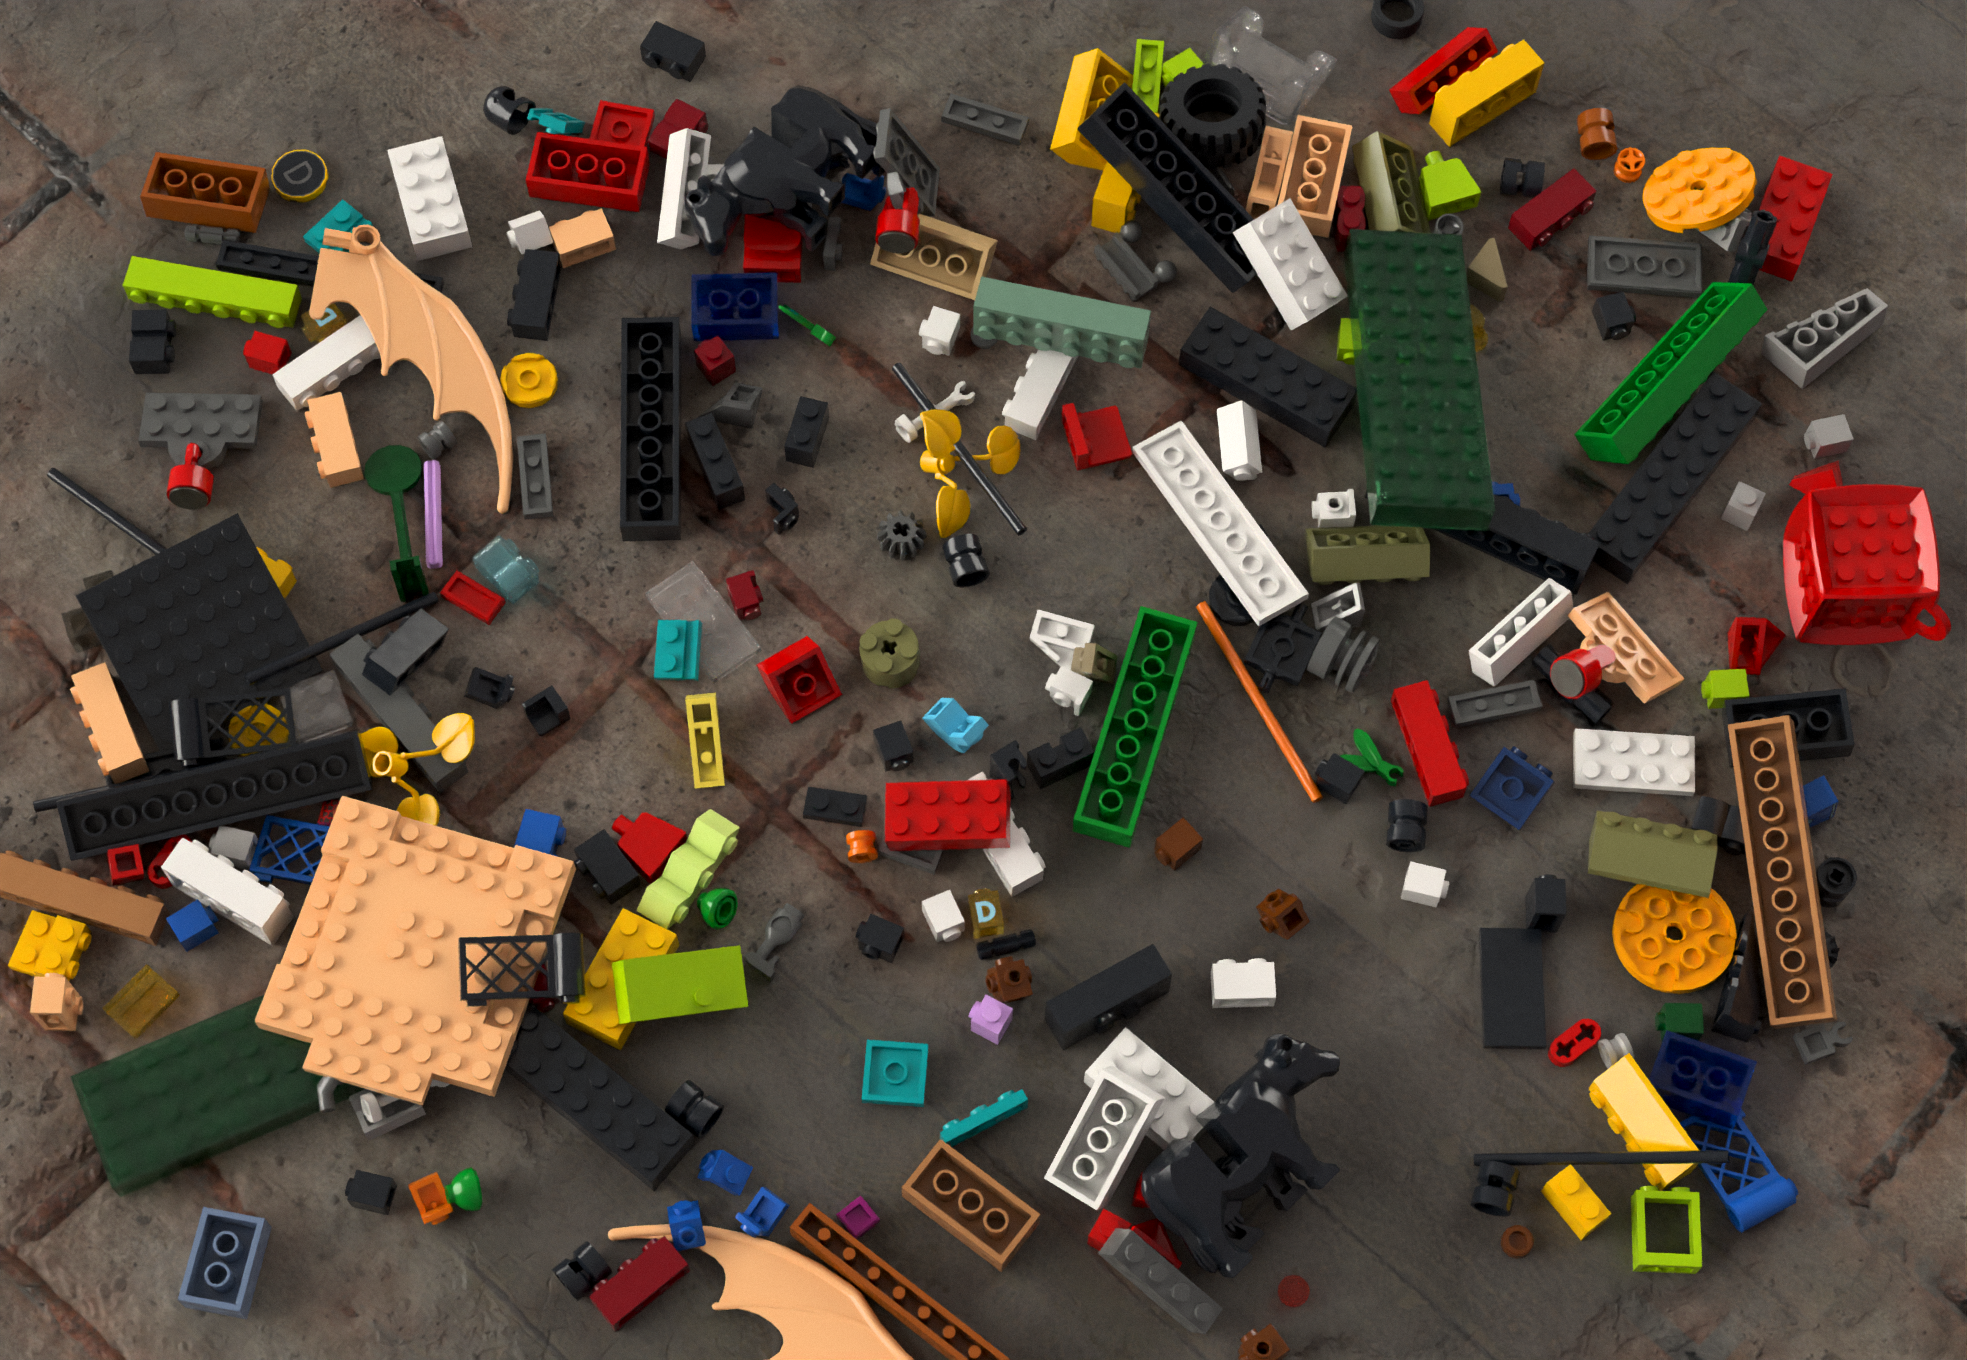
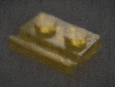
M146 964L102 1009L136 1040L180 994Z

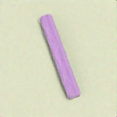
M432 460L424 463L426 564L430 569L441 568L443 565L441 469L439 461Z

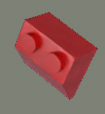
M808 636L756 665L769 692L791 724L842 695L819 645Z

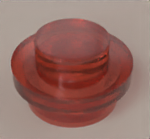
M1287 1276L1282 1279L1278 1286V1297L1288 1307L1302 1306L1309 1297L1310 1289L1308 1283L1300 1276Z

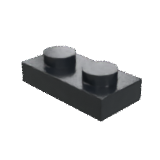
M808 787L803 818L863 827L867 795Z

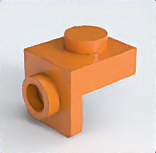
M438 1172L408 1184L424 1224L431 1222L432 1225H435L450 1217L448 1213L453 1212L452 1204L447 1202L445 1188Z

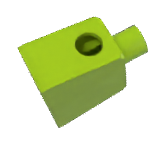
M1433 151L1425 156L1428 166L1422 168L1419 182L1428 221L1439 218L1444 214H1453L1478 206L1481 196L1480 188L1460 159L1454 158L1444 161L1440 151Z

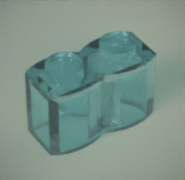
M498 535L472 557L473 563L478 571L509 602L514 604L539 583V569L530 558L525 560L518 555L520 552L519 548L511 539L505 540Z

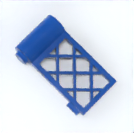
M266 815L249 871L257 876L259 881L272 883L273 878L311 885L314 877L307 875L312 873L315 876V870H317L320 860L311 865L305 854L319 845L323 846L330 827ZM272 826L285 827L288 834L273 843L269 837ZM305 831L313 832L316 840L301 848L295 837ZM292 840L298 850L282 859L277 848ZM274 851L279 862L269 868L260 867L262 857ZM302 856L308 867L297 874L291 873L286 865Z
M1726 1097L1683 1120L1680 1124L1684 1130L1692 1125L1706 1128L1703 1142L1691 1139L1696 1147L1702 1148L1701 1151H1705V1149L1728 1150L1729 1156L1745 1160L1742 1174L1724 1169L1726 1163H1721L1720 1168L1708 1165L1707 1163L1698 1164V1167L1726 1207L1730 1221L1742 1233L1795 1204L1798 1190L1791 1179H1785L1778 1174L1742 1120L1746 1115L1737 1101L1730 1102ZM1724 1108L1731 1118L1730 1127L1712 1123L1713 1114ZM1709 1116L1708 1122L1702 1121ZM1710 1129L1728 1134L1725 1148L1707 1143ZM1732 1135L1746 1140L1748 1143L1747 1154L1729 1149ZM1749 1161L1761 1164L1768 1174L1760 1179L1746 1175ZM1727 1176L1741 1180L1739 1190L1728 1195L1721 1185L1722 1177ZM1745 1182L1750 1183L1749 1185L1744 1187Z

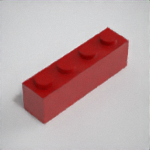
M1467 27L1389 89L1400 112L1421 114L1434 103L1435 94L1444 85L1450 86L1455 83L1463 73L1474 71L1484 60L1497 53L1498 50L1487 28Z
M1428 680L1394 689L1391 703L1429 807L1463 798L1467 786H1469V779L1465 769H1460L1458 764V748L1455 742H1450L1447 734L1449 732L1448 721L1445 715H1440L1437 707L1439 706V697L1436 690L1430 688Z

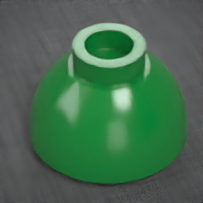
M717 888L708 893L703 892L697 900V907L700 909L703 920L715 930L726 927L733 920L737 911L738 901L736 893L727 888Z
M469 1167L460 1171L453 1178L451 1184L445 1185V1195L448 1204L454 1203L466 1211H479L481 1209L482 1192L475 1169Z

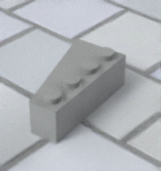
M1866 288L1836 302L1833 307L1822 311L1820 309L1812 313L1811 317L1799 323L1795 321L1786 325V329L1777 333L1773 331L1766 334L1761 354L1803 389L1884 324L1888 305Z

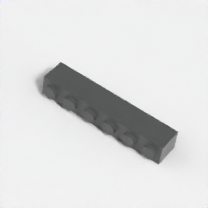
M356 634L329 654L337 670L384 727L392 730L398 744L406 753L433 750L438 747L432 740V732L435 728V725L430 720L432 714L422 702L417 705L412 699L414 693L406 682L390 696L362 676L366 665L363 660L370 649L376 648L370 639L364 641L359 634ZM441 753L411 758L439 793L468 773L465 763L468 758L459 763L445 761Z

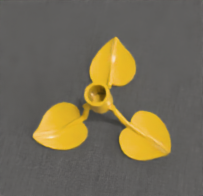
M934 409L920 413L928 449L923 452L920 465L924 472L934 473L935 479L942 480L949 485L943 486L940 489L936 500L940 538H946L959 530L967 522L970 514V500L965 490H957V484L944 476L954 469L955 461H961L958 456L950 454V452L955 450L953 444L957 443L961 437L960 421L950 411ZM997 426L990 432L987 439L989 454L972 455L975 461L990 459V467L993 473L1006 474L1015 467L1020 456L1018 435L1008 426Z
M457 713L443 718L432 732V740L438 747L427 751L397 754L398 741L395 734L389 728L375 727L362 733L361 737L371 776L379 778L384 776L391 777L393 783L399 784L413 796L402 800L396 811L400 812L403 817L437 826L439 806L434 796L431 794L419 796L417 790L401 780V776L407 772V759L441 753L443 759L449 763L464 761L470 755L474 746L475 729L472 716Z

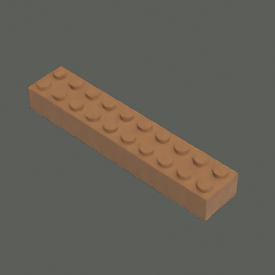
M1789 715L1729 724L1728 731L1770 1026L1780 1029L1837 1021L1794 721Z

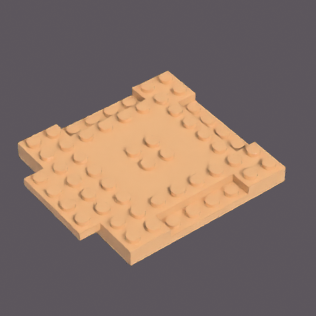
M342 796L321 848L322 858L280 964H276L255 1018V1023L260 1029L311 1043L302 1067L306 1072L335 1078L340 1082L419 1105L424 1104L433 1079L495 1097L530 999L486 1000L487 1006L467 1007V1001H460L458 938L553 935L576 871L574 861L518 845L512 848L401 816L398 811ZM545 942L532 943L525 950L538 964L546 955ZM516 943V944H518L521 948H523L527 943ZM478 944L466 945V957L475 965L487 954ZM485 944V945H486L487 947H489L490 949H492L496 944ZM500 944L494 951L506 964L519 953L510 944ZM522 955L510 966L523 980L535 968ZM491 956L479 967L491 980L504 969ZM466 964L468 975L472 969ZM538 970L526 981L532 988L535 986L539 974ZM507 971L495 982L504 992H512L520 984ZM474 972L467 980V993H481L489 984ZM522 986L517 992H523L527 990ZM491 987L486 993H494L496 991Z

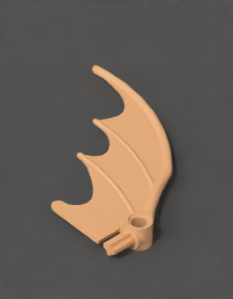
M360 225L356 228L353 227L352 233L325 228L322 245L349 249V253L320 248L309 310L310 317L319 320L323 317L326 308L336 302L349 303L363 317L374 338L381 356V374L383 376L388 375L389 368L395 362L401 360L410 361L422 370L430 382L435 399L434 420L438 421L441 415L455 412H465L479 420L491 438L497 457L500 488L497 511L501 514L506 513L509 508L513 471L511 424L505 396L494 365L477 333L450 298L421 280L380 241V234L375 227ZM360 242H368L371 245L364 246L361 245Z
M669 1224L613 1228L608 1232V1238L612 1241L654 1238L659 1240L665 1236L669 1241L673 1242ZM703 1226L706 1244L695 1248L715 1258L724 1268L726 1276L723 1294L719 1302L713 1303L712 1308L713 1310H744L760 1315L772 1323L780 1331L783 1337V1345L780 1352L768 1360H915L882 1325L863 1294L824 1265L786 1246L757 1236L754 1238L747 1233Z

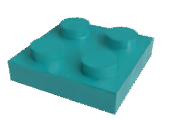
M867 1039L862 1103L924 1107L929 1045Z

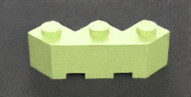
M712 809L699 816L693 825L686 843L671 853L662 876L647 886L637 911L665 929L670 928L676 922L680 924L687 916L690 905L700 891L707 888L712 881L713 873L726 855H730L737 846L738 840L736 835L740 827Z

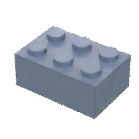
M203 1207L178 1301L185 1308L247 1319L272 1228L265 1218Z

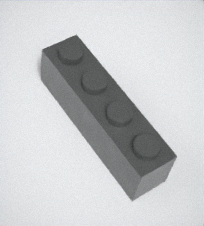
M1116 1228L1098 1252L1101 1257L1189 1332L1206 1334L1223 1310L1220 1305L1130 1229Z

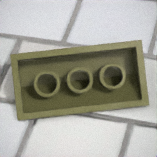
M1379 131L1353 145V162L1357 168L1358 186H1361L1365 193L1364 213L1368 220L1369 237L1372 243L1389 251L1433 244L1412 146Z
M1421 523L1305 529L1308 567L1312 582L1330 585L1334 581H1346L1354 584L1356 582L1361 583L1363 580L1373 579L1378 582H1389L1395 578L1417 581L1421 577H1430V542Z
M1597 810L1589 839L1588 874L1709 898L1717 856V834L1706 830H1693L1676 824H1663L1646 818H1633L1619 815L1616 812Z

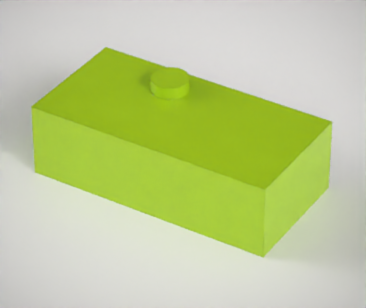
M740 945L612 962L619 1024L748 1007Z

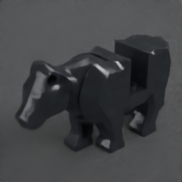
M801 85L790 88L781 101L771 108L772 137L753 127L744 142L728 156L724 166L714 180L711 182L709 178L702 175L698 179L697 189L688 192L684 203L686 216L691 220L695 233L703 240L705 251L711 256L724 254L728 249L729 236L736 227L741 215L745 214L777 221L787 228L800 232L805 238L806 248L813 252L827 236L828 220L824 217H819L818 212L812 209L808 203L819 205L823 213L829 217L845 199V185L826 179L829 170L837 168L839 165L846 169L850 168V164L846 161L849 159L854 165L856 175L861 179L871 170L878 177H881L886 172L875 161L873 154L877 142V124L855 114L838 100L816 89Z
M1282 1033L1268 1037L1263 1049H1260L1254 1055L1258 1062L1235 1082L1226 1087L1216 1101L1196 1117V1120L1223 1149L1227 1156L1223 1155L1213 1163L1195 1141L1173 1140L1160 1155L1150 1162L1142 1174L1141 1192L1146 1204L1157 1219L1183 1240L1199 1267L1213 1274L1219 1270L1223 1277L1234 1278L1253 1259L1248 1250L1264 1235L1260 1228L1243 1225L1244 1218L1239 1211L1245 1199L1258 1193L1264 1186L1268 1196L1274 1199L1276 1208L1288 1211L1308 1190L1304 1185L1293 1182L1289 1172L1298 1180H1304L1310 1189L1320 1190L1340 1171L1336 1164L1323 1163L1317 1160L1309 1145L1301 1137L1296 1120L1294 1098L1295 1094L1318 1079L1335 1075L1339 1071L1340 1058L1333 1051L1318 1049L1306 1042L1295 1040Z

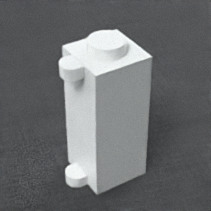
M1242 400L1218 408L1217 416L1223 472L1237 481L1256 479L1257 474L1262 473L1256 410Z

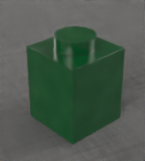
M1665 1003L1655 1016L1656 1031L1661 1033V1041L1698 1042L1704 1034L1702 1003Z

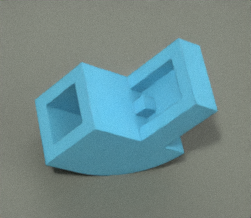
M941 698L922 718L938 737L961 753H965L972 745L979 742L984 735L983 731L989 726L982 717L969 716L954 698Z

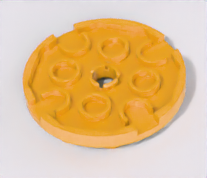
M1730 148L1686 150L1654 170L1645 184L1643 203L1650 220L1660 228L1677 233H1683L1684 229L1699 228L1700 232L1707 231L1733 220L1749 206L1754 198L1753 192L1755 185H1757V179L1751 162L1745 156Z
M1637 884L1621 901L1615 913L1612 927L1615 950L1627 971L1644 985L1654 990L1672 994L1695 992L1707 987L1718 979L1733 957L1735 940L1737 938L1733 915L1726 902L1712 888L1709 898ZM1667 928H1678L1682 933V939L1679 941L1667 938Z

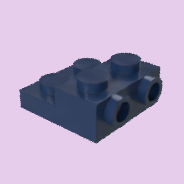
M1515 746L1511 750L1503 747L1469 796L1518 830H1521L1555 781L1550 778L1553 774L1550 770L1539 763L1536 767L1527 763L1525 760L1528 755Z

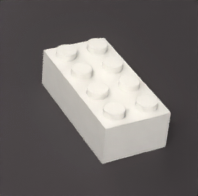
M442 136L387 150L417 260L421 261L472 248Z
M1290 198L1233 232L1290 330L1308 322L1348 297Z
M182 837L161 866L173 887L193 899L199 900L206 907L209 905L216 913L274 946L294 917L289 909L290 903L283 898L284 893L273 885L269 884L267 888L258 883L259 878L248 870L244 869L242 873L233 868L234 863L223 855L219 854L217 858L208 853L209 848L194 839L191 843Z
M1126 1027L1085 1072L1084 1083L1092 1088L1100 1071L1103 1068L1113 1066L1164 1096L1165 1099L1145 1134L1163 1150L1173 1140H1192L1196 1142L1206 1131L1196 1120V1117L1210 1107L1214 1101Z
M1113 1066L1103 1068L1044 1179L1095 1210L1108 1206L1165 1097Z

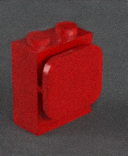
M745 215L743 263L745 282L801 283L803 235L798 231L787 228L780 222Z

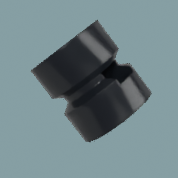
M1505 157L1501 174L1500 194L1516 196L1518 192H1522L1524 197H1536L1542 191L1545 162L1529 160L1527 164H1523L1521 159ZM1517 172H1523L1522 184L1516 183Z
M976 534L959 535L943 544L942 549L945 559L951 565L949 572L954 586L959 588L975 586L990 576L986 560L981 556L983 554L982 547Z
M1399 799L1389 803L1388 822L1391 825L1387 830L1386 846L1400 852H1418L1425 849L1426 829L1423 827L1427 824L1428 806L1425 803L1412 799Z
M1830 857L1824 860L1817 868L1816 877L1820 905L1826 908L1840 905L1855 886L1857 880L1856 871L1847 860L1840 857Z
M687 1080L670 1098L666 1105L665 1113L676 1121L683 1122L686 1120V1129L698 1138H702L716 1124L724 1110V1105L711 1095L703 1098L704 1092L691 1080Z
M1482 1161L1476 1179L1480 1186L1474 1188L1471 1200L1472 1208L1493 1216H1510L1514 1202V1196L1511 1192L1517 1189L1520 1171L1505 1163Z
M585 1241L573 1251L572 1259L565 1258L552 1269L560 1282L577 1301L591 1291V1284L593 1282L599 1283L613 1273L605 1260L588 1241Z

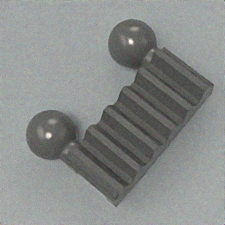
M1134 220L1126 221L1121 226L1120 233L1116 232L1113 234L1112 240L1102 246L1098 244L1094 249L1097 261L1101 260L1103 268H1107L1110 276L1116 278L1117 284L1122 285L1123 291L1129 293L1131 301L1138 300L1156 288L1159 282L1169 283L1173 281L1177 275L1175 264L1168 260L1159 262L1155 267L1154 273H1152L1126 242H1137L1143 233L1142 226Z

